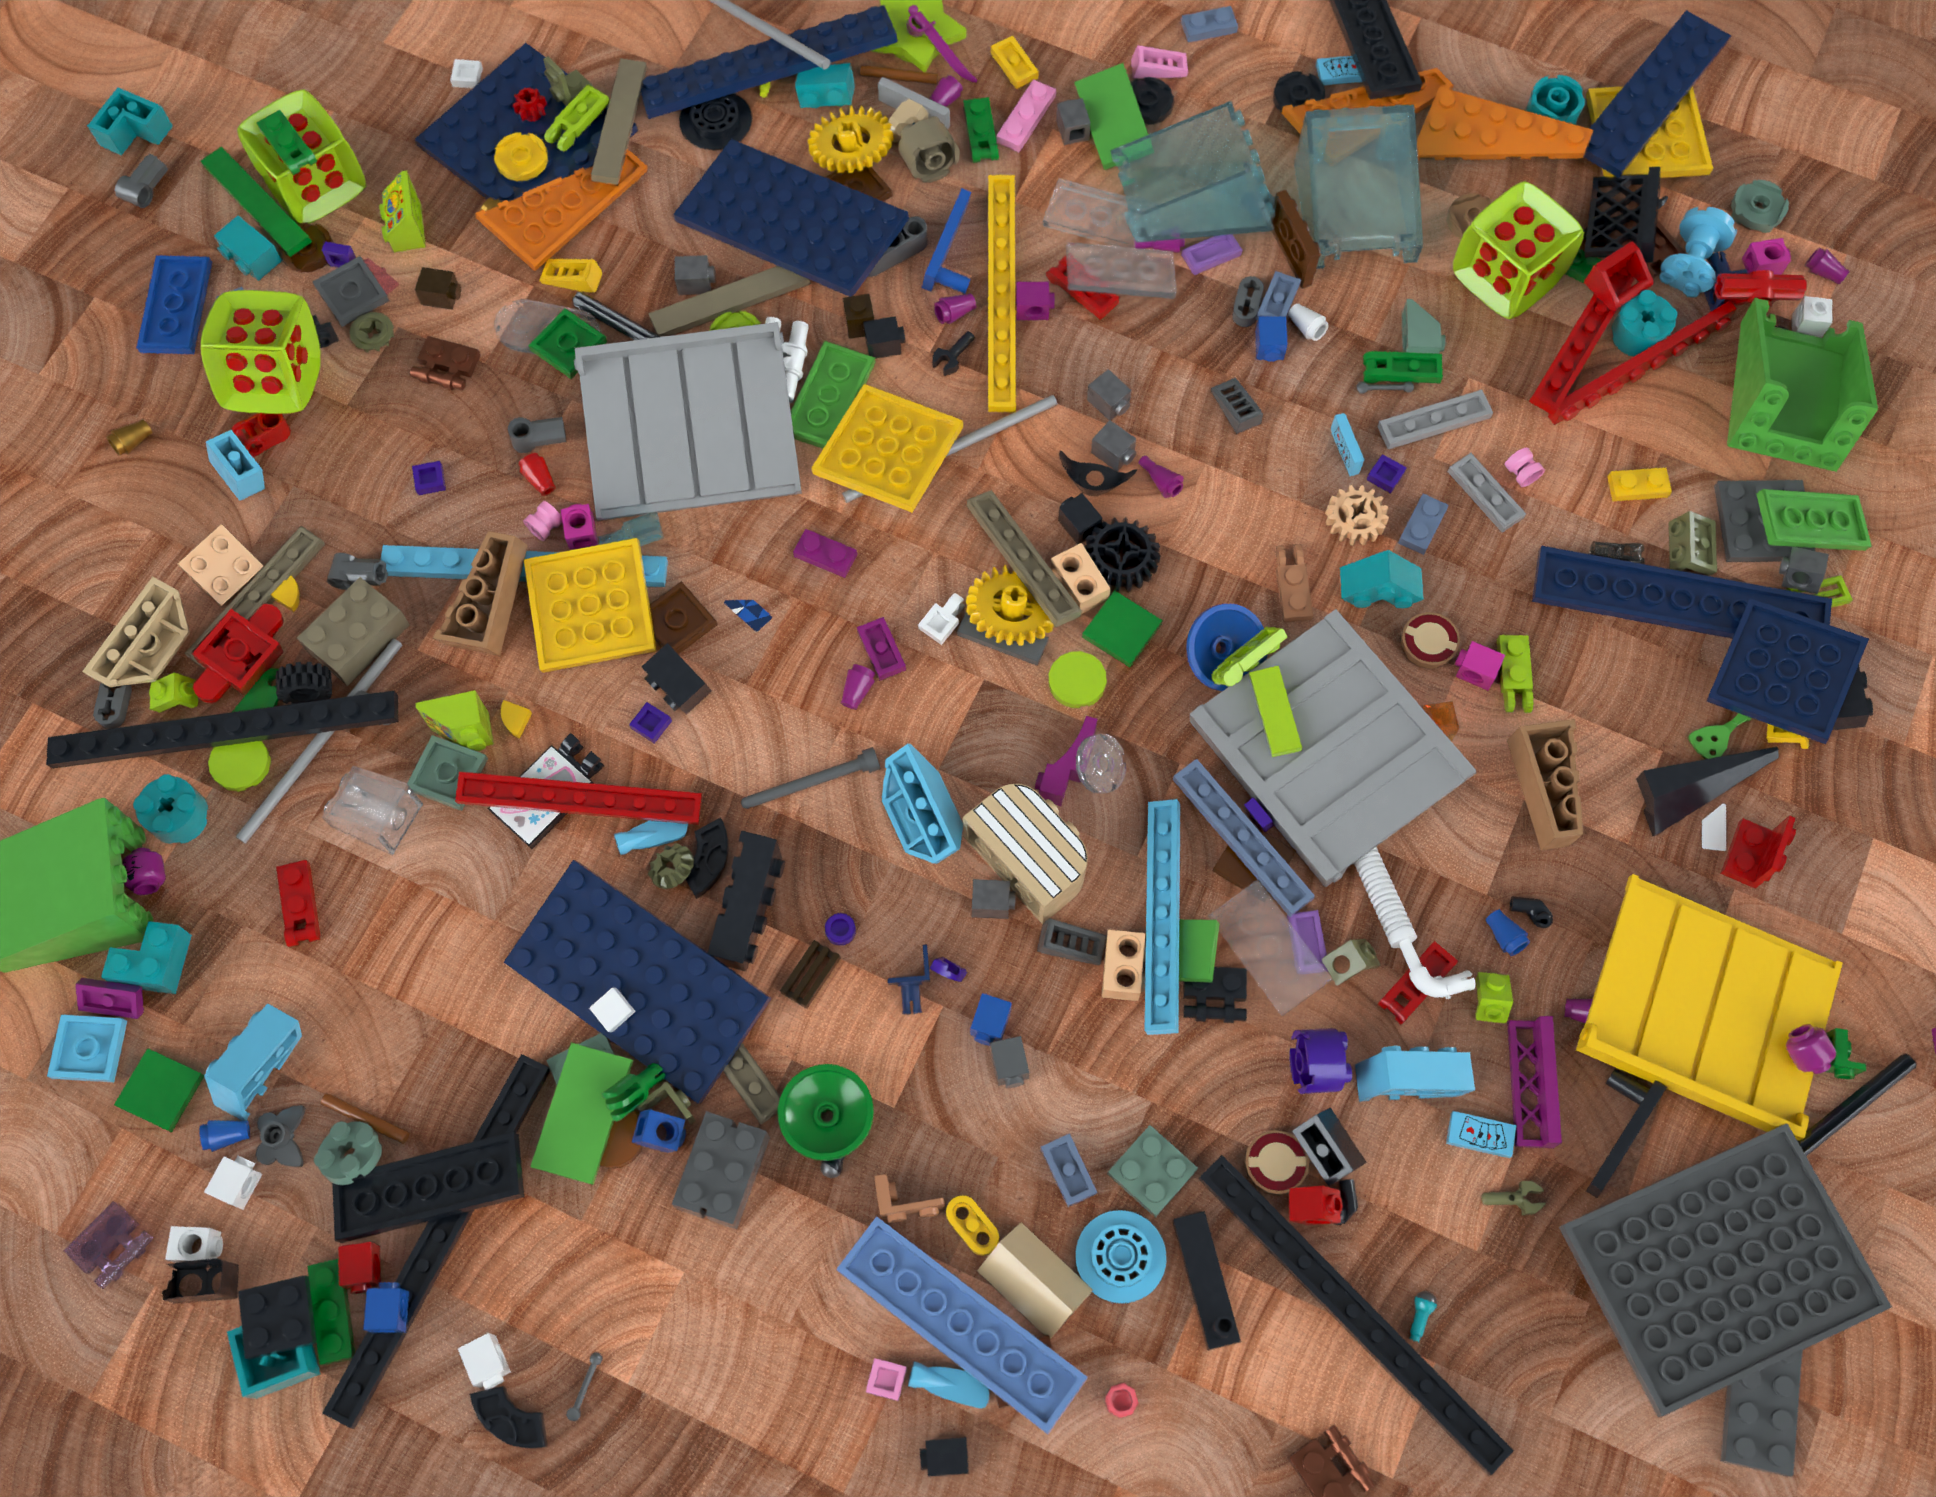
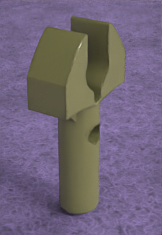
M1533 1181L1519 1182V1189L1516 1192H1483L1481 1196L1484 1205H1517L1522 1210V1215H1533L1546 1204H1533L1527 1199H1523L1528 1193L1544 1192V1189Z

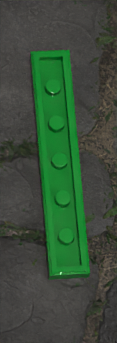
M222 146L200 161L213 178L289 257L312 242L295 221Z

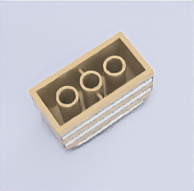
M1008 784L998 788L963 817V837L1003 881H1010V889L1016 891V896L1043 924L1081 891L1087 867V850L1082 840L1078 837L1079 831L1070 821L1064 822L1058 815V808L1051 800H1044L1038 792L1029 786Z

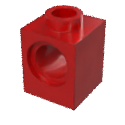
M1326 1186L1289 1188V1221L1303 1225L1341 1223L1342 1200L1340 1198V1190Z
M363 1242L338 1246L340 1287L350 1290V1294L367 1293V1288L379 1285L381 1282L380 1245L373 1242Z

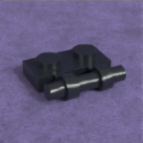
M1214 967L1212 982H1183V998L1196 999L1195 1006L1184 1005L1183 1018H1195L1198 1022H1205L1206 1019L1223 1020L1224 1023H1234V1020L1246 1021L1247 1009L1235 1008L1234 1001L1245 1002L1247 999V969ZM1206 1000L1223 1001V1007L1206 1006Z

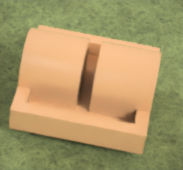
M222 524L177 563L188 574L190 579L220 606L264 567Z

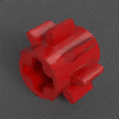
M524 88L514 95L516 102L513 104L515 113L520 114L522 121L535 122L542 115L546 114L544 107L547 106L545 96H540L537 88L535 90Z

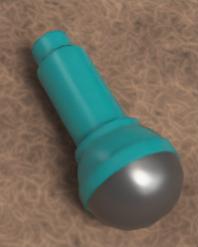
M1428 1291L1419 1292L1414 1299L1416 1313L1410 1329L1411 1335L1409 1339L1418 1343L1420 1338L1423 1337L1429 1315L1437 1308L1436 1297Z

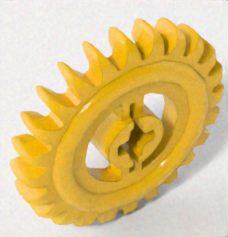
M861 105L858 114H855L852 106H850L849 115H846L843 109L840 108L839 118L835 117L830 111L831 122L821 117L822 126L815 123V131L811 130L810 138H808L809 153L813 157V161L819 163L820 167L827 168L831 172L837 169L838 173H843L845 170L848 173H853L854 169L863 171V167L870 168L873 166V162L879 163L881 157H885L888 154L887 150L891 149L894 135L890 130L891 123H889L886 116L882 117L880 111L874 114L872 107L869 108L867 115H865L864 108ZM861 132L870 137L867 144L863 142ZM836 140L840 142L842 152L837 151L833 147Z
M1006 564L1003 567L1002 575L998 573L996 567H993L991 578L984 571L982 578H975L974 586L969 587V595H967L965 601L968 605L966 612L970 615V622L977 624V631H986V638L989 639L994 636L997 643L1006 640L1007 645H1012L1013 641H1016L1021 646L1024 644V640L1030 644L1035 643V637L1043 639L1045 638V633L1053 631L1054 624L1015 571L1012 574L1009 573ZM995 612H1000L1001 617H999ZM1024 615L1030 616L1028 619L1019 621Z

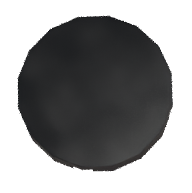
M1295 71L1279 78L1274 88L1273 101L1276 108L1282 113L1283 107L1292 104L1293 107L1304 105L1307 100L1315 99V101L1325 99L1326 90L1323 83L1316 76L1310 73L1308 76L1300 71Z
M1144 77V80L1138 81L1136 79L1130 82L1145 125L1160 123L1171 114L1174 106V95L1171 93V88L1168 84L1153 77Z

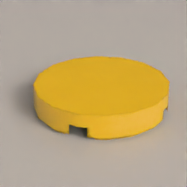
M521 132L504 137L497 144L494 161L500 174L514 181H528L537 177L544 171L548 163V152L542 139L535 134L528 133L529 135H522Z

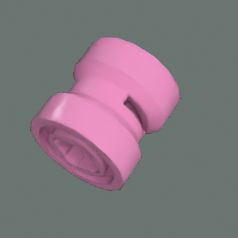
M1529 448L1520 449L1505 462L1509 472H1514L1517 476L1516 481L1521 487L1532 484L1545 472L1542 465L1533 460V454Z
M543 501L537 507L535 514H529L523 520L529 531L541 541H544L550 535V530L553 527L558 528L563 523L560 513L546 501Z

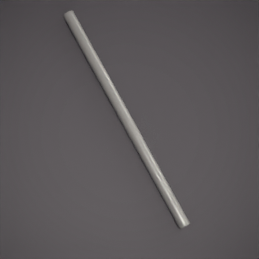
M708 0L821 68L827 69L830 66L828 58L731 1Z
M1051 395L956 439L946 457L1056 406L1057 400L1055 396ZM852 489L842 493L846 503L865 495Z
M394 638L391 640L347 697L354 696L360 690L366 692L403 646L398 640ZM335 731L318 733L236 835V838L245 844L248 842Z

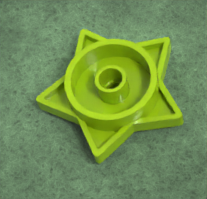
M880 0V6H885L895 29L898 42L871 51L892 53L903 61L913 63L922 72L927 71L933 58L937 57L940 52L926 34L914 37L908 33L906 24L910 17L908 9L911 5H916L918 12L921 11L929 23L936 22L933 27L947 45L965 39L967 37V29L944 13L942 0ZM912 19L911 22L913 26L918 29H921L915 22V20Z

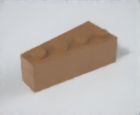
M488 531L471 563L472 569L467 579L462 580L458 588L460 592L453 606L450 605L444 615L446 619L441 629H437L433 639L446 646L500 656L524 564L523 559H525L528 548L526 543L513 535Z
M1575 719L1520 726L1507 739L1541 851L1569 847L1583 835L1581 797L1578 796L1577 787L1580 779L1579 771L1576 770L1575 756L1578 754L1577 742H1574Z

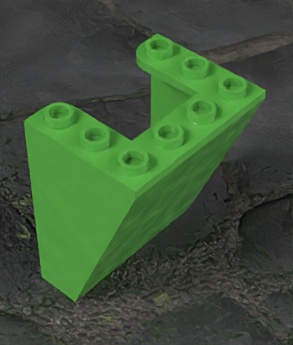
M1754 298L1741 321L1727 446L1837 472L1878 410L1863 323L1849 320L1847 322V329L1841 334H1835L1834 328H1828L1823 338L1775 327L1777 324L1776 316L1774 314L1766 316L1769 302Z
M106 798L94 800L0 841L1 972H11L109 950L110 947L118 948L143 942L148 921L154 922L150 911H146L141 905L125 894L124 883L127 882V872L122 864L121 854L124 853L125 847L131 852L134 849L142 848V844L146 843L145 832L141 826H138L130 817H127Z

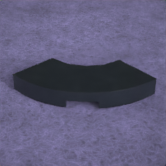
M721 817L694 831L697 839V849L693 868L686 881L696 899L710 890L717 882L727 862L729 841Z
M501 1386L470 1394L471 1403L479 1421L496 1438L520 1448L539 1449L548 1447L543 1413H528L518 1409L509 1399L506 1387Z

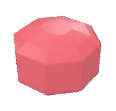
M1122 1383L1110 1387L1105 1397V1403L1109 1413L1122 1418L1133 1414L1138 1405V1399L1135 1389Z

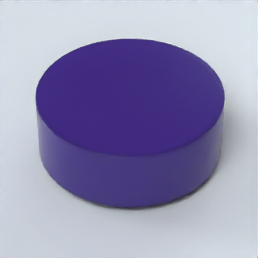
M837 913L829 917L825 924V933L828 940L839 946L850 943L856 934L853 919L844 913Z

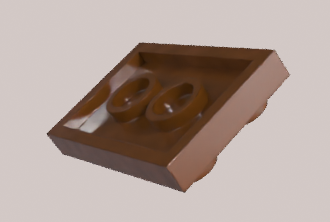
M1287 190L1277 192L1269 227L1295 277L1301 279L1300 286L1303 289L1312 286L1314 275L1317 272L1318 260L1321 257V250L1319 244L1316 241L1314 242L1310 236L1307 222L1301 219L1296 201L1290 198Z

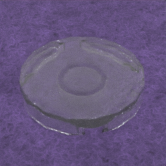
M1095 734L1085 738L1078 747L1076 754V771L1079 779L1085 788L1093 793L1104 794L1118 789L1124 781L1126 774V762L1123 763L1122 755H1125L1123 748L1115 738L1108 734Z

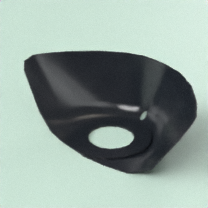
M1059 451L1061 463L1067 474L1081 492L1088 496L1105 494L1129 480L1137 472V469L1128 473H1122L1100 464L1073 461L1063 451ZM1091 471H1099L1103 474L1104 481L1099 486H1092L1086 480L1087 474Z

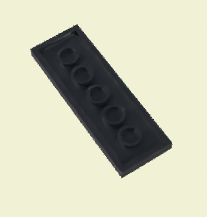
M1329 0L1370 100L1421 91L1422 81L1387 0Z
M510 1132L376 1166L366 1176L363 1177L360 1174L352 1179L353 1183L347 1185L332 1183L335 1241L345 1243L523 1198L524 1186L519 1135L515 1132Z

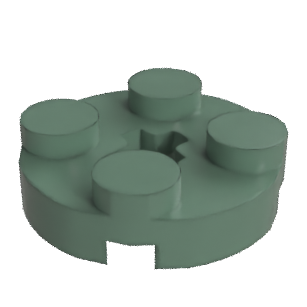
M1753 180L1752 184L1741 185L1731 201V209L1733 211L1731 217L1736 223L1742 224L1747 228L1769 233L1784 219L1789 209L1788 199L1784 200V197L1781 195L1782 190L1776 184L1766 180ZM1757 202H1761L1764 209L1758 208L1756 206Z
M359 1121L350 1123L338 1122L332 1126L330 1133L321 1143L314 1157V1163L330 1182L338 1185L353 1183V1178L360 1174L363 1177L366 1176L378 1163L382 1153L379 1136L367 1123ZM353 1148L355 1150L353 1154H347L344 1158L345 1153L349 1149Z

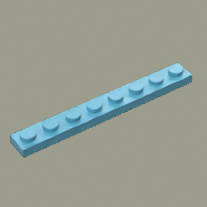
M1178 799L1148 802L1144 1030L1147 1035L1179 1033L1180 803Z

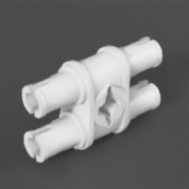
M776 317L766 318L765 324L778 322L779 329H781L782 323L780 319ZM803 321L793 322L789 342L782 344L789 403L794 401L797 382L803 377L804 358L808 353L805 346L808 324Z

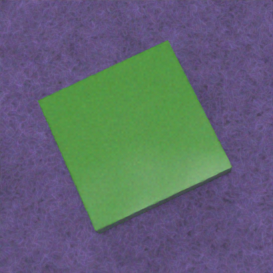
M1179 919L1180 982L1213 981L1220 926L1217 920Z

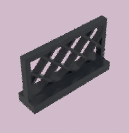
M1660 166L1649 167V173L1644 175L1620 176V178L1616 176L1608 178L1606 176L1593 177L1585 258L1608 257L1622 248V243L1631 239L1640 248L1645 262H1654L1660 198ZM1631 185H1642V187L1634 192L1628 189ZM1611 186L1613 189L1604 193L1599 187ZM1618 193H1622L1626 197L1618 202L1612 198ZM1634 201L1639 205L1632 211L1625 207ZM1606 202L1611 206L1604 212L1597 208ZM1619 211L1624 215L1617 221L1610 217ZM1630 220L1637 223V225L1631 228L1630 230L1623 226ZM1604 221L1609 225L1602 231L1595 227ZM1615 230L1622 233L1615 240L1608 236ZM1600 240L1607 244L1604 247L1592 248V245Z

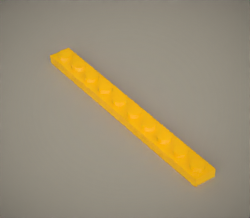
M988 175V412H1016L1015 175Z

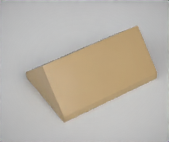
M1022 1223L1017 1225L998 1243L977 1270L1044 1336L1049 1335L1050 1339L1093 1291L1088 1284Z

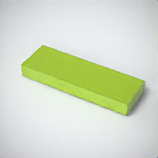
M1279 665L1250 672V680L1272 758L1302 751V745Z

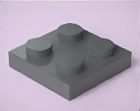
M361 256L313 281L316 290L341 327L389 302L387 294Z

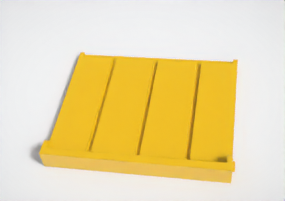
M1635 874L1630 875L1586 1023L1579 1036L1576 1051L1651 1083H1654L1656 1080L1665 1085L1667 1090L1763 1131L1769 1132L1787 1123L1797 1141L1804 1139L1809 1117L1803 1114L1814 1073L1799 1070L1785 1045L1789 1039V1033L1800 1026L1810 1024L1825 1031L1843 963L1825 958L1638 878L1639 876Z

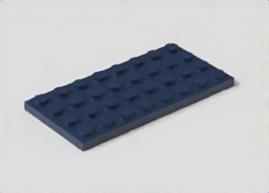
M733 139L729 141L673 214L675 222L849 297L855 295L909 220L908 212Z
M576 860L571 862L504 961L506 965L648 1067L651 1063L658 1064L663 1069L658 1075L664 1073V1079L678 1090L681 1089L685 1095L696 1103L703 1102L772 999ZM614 987L620 991L636 1012L615 1031L608 1032L589 1008Z

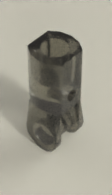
M1593 541L1590 547V555L1640 564L1645 563V559L1642 557L1644 545L1640 543Z

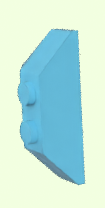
M906 744L885 759L886 772L883 781L882 803L905 853L927 860L933 864H938L960 849L963 822L940 773L912 744Z

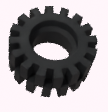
M296 662L294 666L291 663L286 664V667L282 666L279 668V671H276V696L286 704L289 702L297 704L331 698L332 676L331 670H328L327 666L322 667V664L319 663L312 665V662H306V664Z

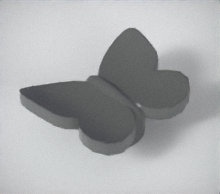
M297 1105L286 1108L278 1116L268 1112L259 1117L257 1125L261 1132L260 1139L262 1143L257 1148L256 1157L260 1163L270 1165L277 1160L285 1166H303V1157L298 1145L293 1140L295 1136L293 1132L298 1128L306 1110L304 1106Z

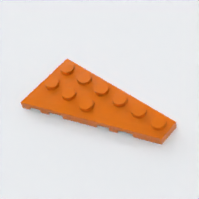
M1438 68L1418 72L1422 81L1421 91L1370 100L1365 87L1362 86L1331 94L1330 98L1319 101H1315V99L1307 100L1304 105L1293 107L1291 104L1284 106L1282 115L1322 159L1332 167L1430 106L1439 87L1452 90L1454 85Z
M1439 87L1411 153L1410 160H1420V158L1445 160V157H1461L1463 160L1506 159V157L1531 159V156H1548L1549 159H1583L1593 135V130Z
M627 149L619 185L592 181L591 173L593 166L585 170L581 168L574 171L573 175L564 179L560 177L523 193V196L509 202L507 200L498 203L497 207L488 211L483 209L476 212L475 216L479 222L521 260L536 271L647 172V165Z

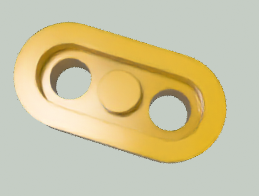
M957 1196L949 1202L946 1209L947 1220L969 1249L980 1256L991 1254L999 1243V1233L985 1213L968 1196ZM964 1208L969 1212V1215L966 1219H959L956 1216V1212ZM979 1234H986L989 1237V1242L985 1245H980L977 1242V1236Z

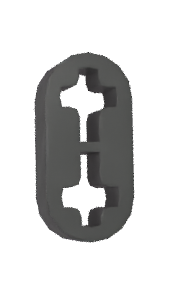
M1253 276L1245 277L1239 284L1232 313V319L1238 326L1248 327L1256 321L1264 285L1259 278ZM1249 288H1254L1252 297L1247 296ZM1244 306L1249 307L1247 316L1242 315Z
M100 683L93 716L105 729L118 728L124 723L132 692L131 685L116 688L113 693L111 688L114 687H108ZM111 710H113L115 712V715H110L107 720L104 717L105 714L108 715L111 713Z

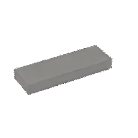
M882 77L878 82L879 101L897 109L902 102L911 99L923 105L928 112V119L934 116L938 117L947 130L949 129V108L885 77Z
M1472 453L1449 467L1447 472L1502 533L1524 519L1526 513Z

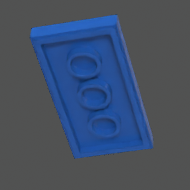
M156 255L136 347L140 353L194 354L212 267L210 257Z

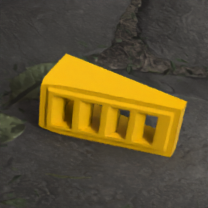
M548 259L539 281L546 285L595 293L602 276V270L594 259ZM556 268L559 269L557 275H554Z

